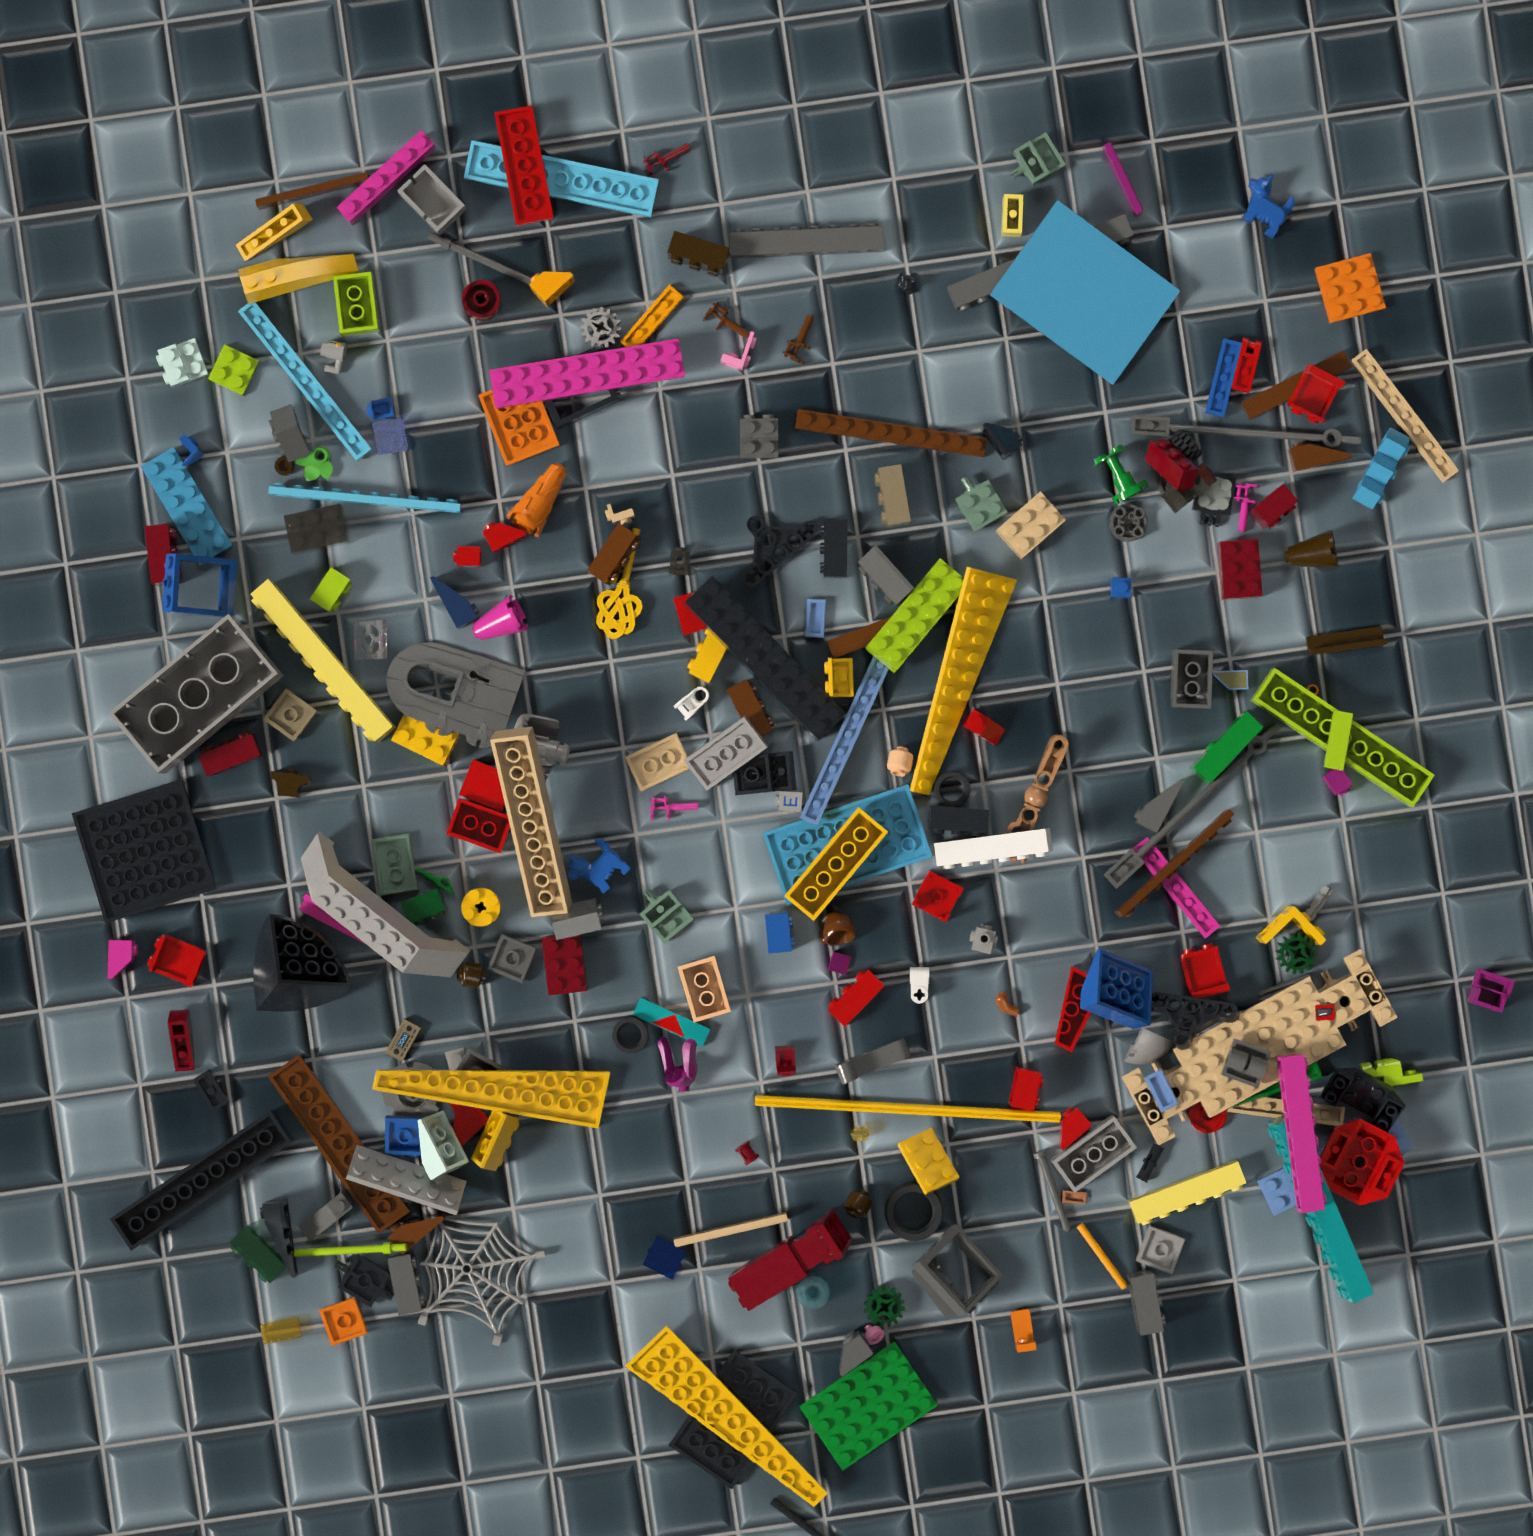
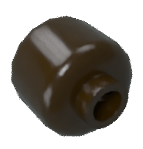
M465 962L462 966L458 967L457 981L460 982L461 986L478 988L481 982H485L486 971H483L481 964Z
M862 1189L850 1192L844 1205L847 1210L846 1213L855 1219L866 1217L873 1203L871 1198H869L870 1194Z

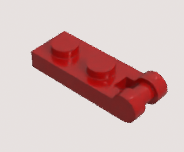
M1243 337L1231 389L1249 394L1262 342L1257 340L1255 342L1249 341V338ZM1247 348L1253 349V354L1246 353Z

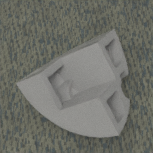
M1141 1027L1134 1045L1131 1044L1124 1062L1137 1065L1155 1062L1169 1052L1174 1042Z

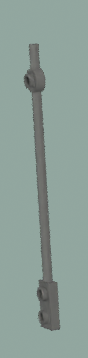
M1131 416L1130 435L1168 438L1169 431L1176 432L1180 429L1185 433L1319 441L1327 448H1335L1340 443L1360 444L1361 437L1344 436L1338 430L1332 428L1326 430L1323 434L1170 424L1169 417ZM1328 436H1333L1334 441L1329 442Z
M1274 723L1261 736H1255L1246 745L1247 749L1137 852L1130 849L1103 874L1116 889L1145 863L1141 858L1252 754H1262L1267 747L1266 741L1280 727ZM1254 742L1259 744L1258 749L1253 748Z

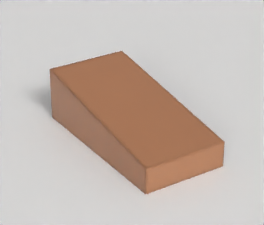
M1062 1190L1061 1202L1086 1204L1087 1192L1077 1191L1074 1193L1070 1190Z

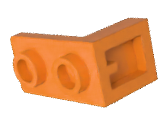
M1030 1310L1011 1311L1017 1353L1037 1350L1033 1336Z

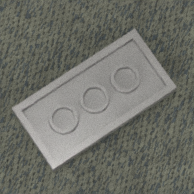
M743 716L686 757L684 762L707 791L765 750L768 745L747 717Z

